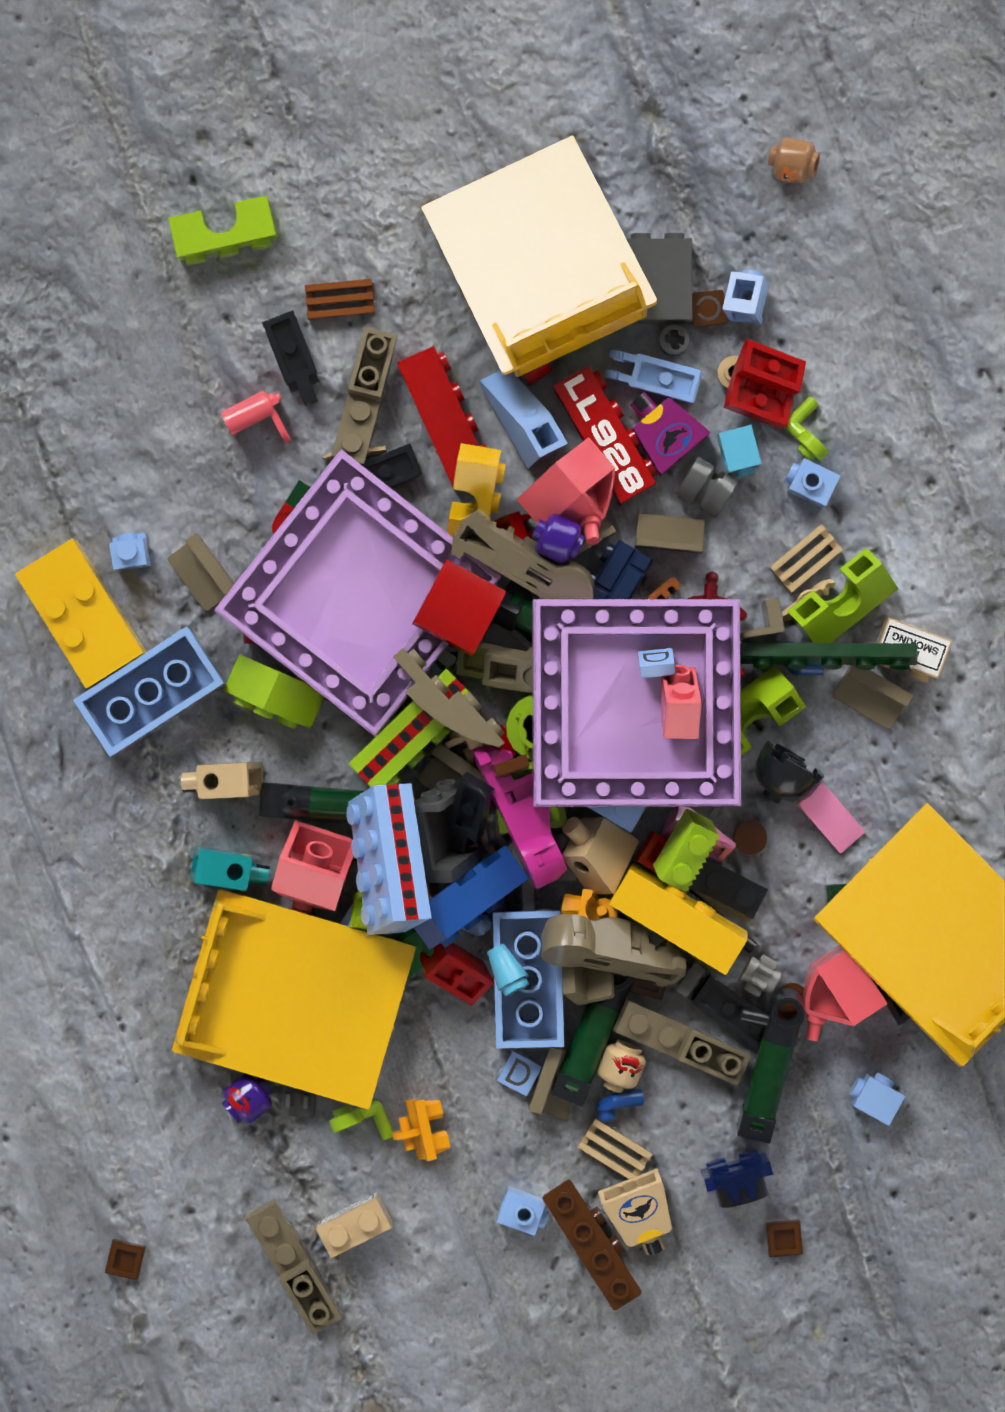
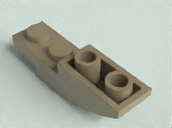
M367 327L364 328L331 460L342 449L363 467L365 466L388 380L397 335Z
M480 642L473 656L458 649L457 674L483 679L482 685L532 693V647L527 651H521Z
M402 648L393 656L415 682L406 693L430 716L449 729L475 741L500 747L505 743L500 738L505 732L492 717L487 722L478 713L482 708L481 704L470 692L463 695L458 691L448 699L445 695L449 691L447 686L437 675L431 679L422 668L427 664L414 649L408 653Z
M626 999L613 1027V1031L670 1055L683 1063L737 1086L751 1058V1054L628 999Z
M273 1199L246 1214L247 1223L279 1274L280 1282L312 1335L342 1319V1315L319 1270L291 1222H288L276 1200Z

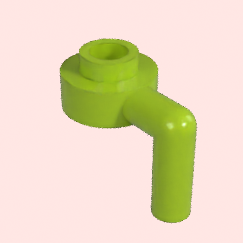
M809 396L790 415L788 426L785 429L798 440L800 445L797 447V450L807 460L812 462L816 459L818 462H821L830 452L810 431L801 425L819 406Z
M377 1100L372 1101L370 1110L360 1107L352 1109L350 1104L332 1111L334 1118L328 1120L333 1133H336L373 1116L383 1141L391 1138L393 1133L383 1105Z

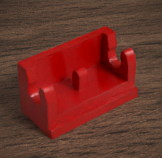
M442 943L436 945L431 957L424 952L420 953V962L425 970L423 973L424 977L471 1006L494 984L484 961L455 943H451L445 948Z

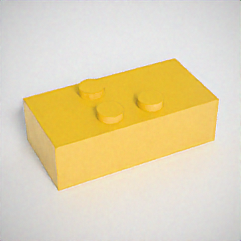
M73 538L15 573L86 689L96 686L147 652L78 540Z
M632 862L615 893L612 895L609 905L726 975L747 942L748 931L718 914L704 902L696 901L686 895V892L661 881L656 875Z

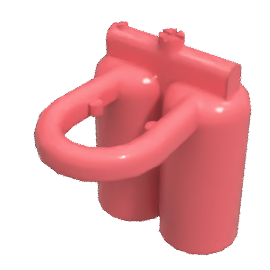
M261 391L221 412L222 418L232 436L271 416L285 444L291 441L274 407L282 399L279 393L267 394Z

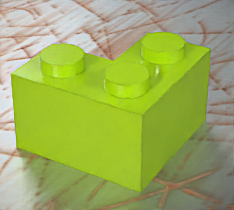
M241 654L238 655L223 690L235 696L233 703L252 710L255 705L254 713L272 720L274 714L278 715L277 722L296 729L297 724L311 729L324 699L323 695L306 682Z

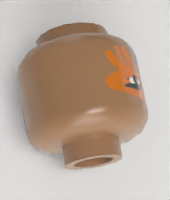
M785 137L781 140L779 146H772L768 165L773 166L776 179L802 185L809 178H815L819 166L820 153L816 152L815 145L812 142Z

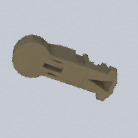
M480 509L475 510L462 519L459 527L453 534L451 554L458 558H461L464 553L469 554L538 595L539 599H593L594 580L588 569L574 561L559 564L539 555L535 550L536 541L527 536L524 540L514 534L515 529L511 526L508 527L507 531L503 528H497L490 521L487 513Z
M561 914L549 918L541 934L542 960L554 966H580L653 981V985L660 987L677 983L686 974V959L682 958L681 952L676 949L675 944L667 939L657 947L654 944H649L648 928L642 924H632L629 920L610 917L592 921L581 915Z

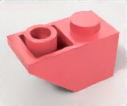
M675 665L674 675L661 676V723L663 736L666 739H699L702 703L695 667Z

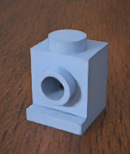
M749 269L743 270L742 273L731 271L722 309L729 321L762 325V313L769 284L760 272ZM752 295L751 300H745V297Z
M128 533L112 538L113 542L109 543L113 570L125 571L151 566L146 533Z

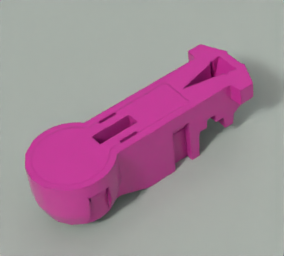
M488 744L472 749L473 759L485 783L495 788L493 794L494 803L533 886L537 890L558 880L567 871V867L551 834L549 807H533V773L515 780L512 779L511 775L500 778L494 777L491 765L514 758L512 752L505 749L498 751Z

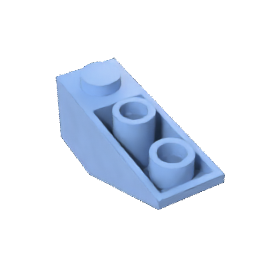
M500 370L479 381L528 469L555 456L568 444L550 412L518 377H515L513 372L503 375Z

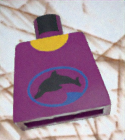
M644 392L630 404L632 409L642 419L632 430L659 476L663 475L710 434L707 428L671 398H667L657 407Z

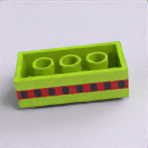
M445 669L438 676L449 689L445 694L448 699L458 691L463 695L469 692L448 669ZM413 700L348 764L370 787L397 784L403 779L399 772L407 765L413 769L427 755L423 749L431 741L438 745L451 730L430 716Z

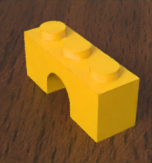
M461 443L453 489L468 492L476 500L471 503L452 501L447 526V533L453 537L462 519L477 509L487 513L490 519L492 512L498 513L501 493L495 492L496 483L503 484L506 464L499 463L501 450Z

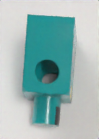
M195 845L189 878L198 884L247 891L248 883L267 885L270 866L252 863V857L249 854ZM232 864L239 865V871L235 876L227 875V869Z

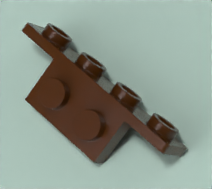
M570 1179L545 1193L542 1197L543 1201L612 1309L618 1310L640 1296L642 1293L641 1289L624 1264L622 1254L626 1251L617 1236L609 1237L603 1226L607 1224V1221L597 1206L592 1209L588 1202L585 1203Z

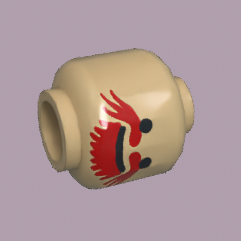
M617 1040L616 1044L607 1045L597 1068L598 1076L605 1081L603 1086L617 1093H622L623 1089L637 1087L646 1065L645 1057L641 1054L642 1049L623 1040Z

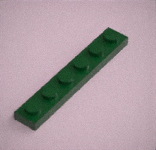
M740 643V664H753V667L757 669H771L773 664H787V668L806 669L807 665H821L823 669L835 670L842 668V665H855L857 669L871 670L875 669L876 665H890V668L894 670H907L910 668V665H917L918 656L917 643Z

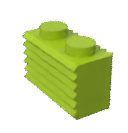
M685 809L653 864L656 874H658V879L684 892L690 891L688 886L693 885L692 881L696 880L695 875L700 874L699 869L703 868L702 863L706 862V857H710L709 852L713 851L712 846H715L716 840L720 839L712 820L692 810Z

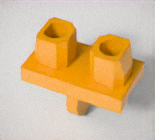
M583 889L582 896L564 894L561 914H576L596 921L610 917L618 918L619 910L609 905L610 899L600 898L593 890Z
M416 1098L405 1100L408 1116L398 1118L401 1130L392 1133L393 1140L403 1139L405 1151L415 1149L417 1160L426 1159V1161L437 1159L436 1154L451 1147L445 1130L431 1133L429 1121L443 1118L440 1100Z

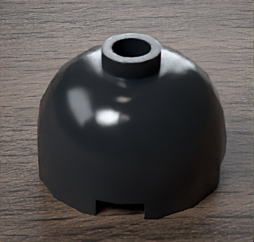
M768 740L760 751L755 768L757 781L765 788L762 794L777 804H780L782 799L794 803L810 797L823 780L824 774L817 768L813 772L809 771L804 763V758L780 744H776L774 747Z

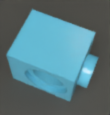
M752 425L718 433L717 440L726 473L728 475L735 473L736 479L755 474L754 468L759 467L762 463Z

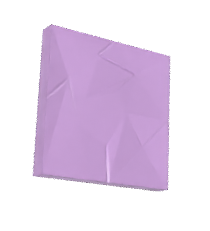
M341 449L214 611L376 737L407 698L408 694L406 691L415 684L414 680L393 656L402 648L408 653L414 649L426 662L427 665L422 668L426 673L448 646V643L412 625L445 560L447 559L494 585L502 576L467 553H464L461 558L451 554L452 536Z
M533 599V807L741 806L740 599ZM672 648L675 665L695 667L702 703L699 739L664 738L661 723V676L641 678L638 651Z

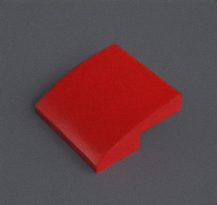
M750 339L746 340L735 364L723 408L778 429L787 427L793 396L801 392L806 361Z
M446 559L412 625L473 656L507 591Z

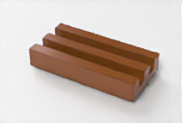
M372 279L305 285L308 320L375 314ZM366 288V293L313 298V293ZM367 300V306L314 311V305Z
M671 577L647 596L646 599H657L658 597L660 599H667L671 596L668 589L675 593L682 586L675 577Z

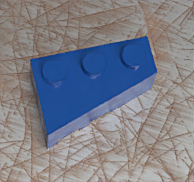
M505 845L479 862L454 883H450L429 899L431 919L414 927V929L429 950L440 943L445 948L461 937L458 930L464 927L468 931L483 920L480 915L481 913L486 911L490 914L505 903L502 898L528 880L529 877Z

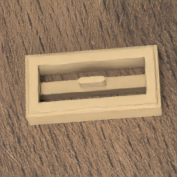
M821 524L769 568L788 591L792 593L843 549ZM819 534L823 537L824 540L783 573L779 569ZM827 545L832 548L828 554L793 583L789 581L788 578Z
M597 1118L593 1120L578 1144L579 1149L628 1179L639 1176L653 1155L647 1149L605 1123L600 1122ZM597 1128L642 1155L639 1161L594 1132ZM589 1140L594 1141L634 1166L633 1172L588 1145Z

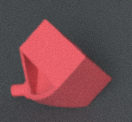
M588 437L554 463L516 500L537 524L540 519L546 522L550 515L559 514L578 523L581 530L585 532L586 543L588 545H596L600 542L598 530L601 528V521L605 519L612 495L615 467Z
M295 820L279 858L271 890L293 901L291 908L295 911L305 914H311L312 908L335 911L353 864L354 856L351 850L353 839Z
M839 945L810 963L803 991L804 1008L807 1013L806 1021H808L805 1039L818 1042L821 1026L826 1024V1019L855 1026L888 1004L871 977Z

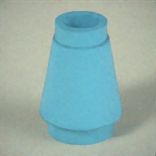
M505 943L487 952L498 991L502 990L505 997L529 985L526 979L529 975L510 950L507 949Z

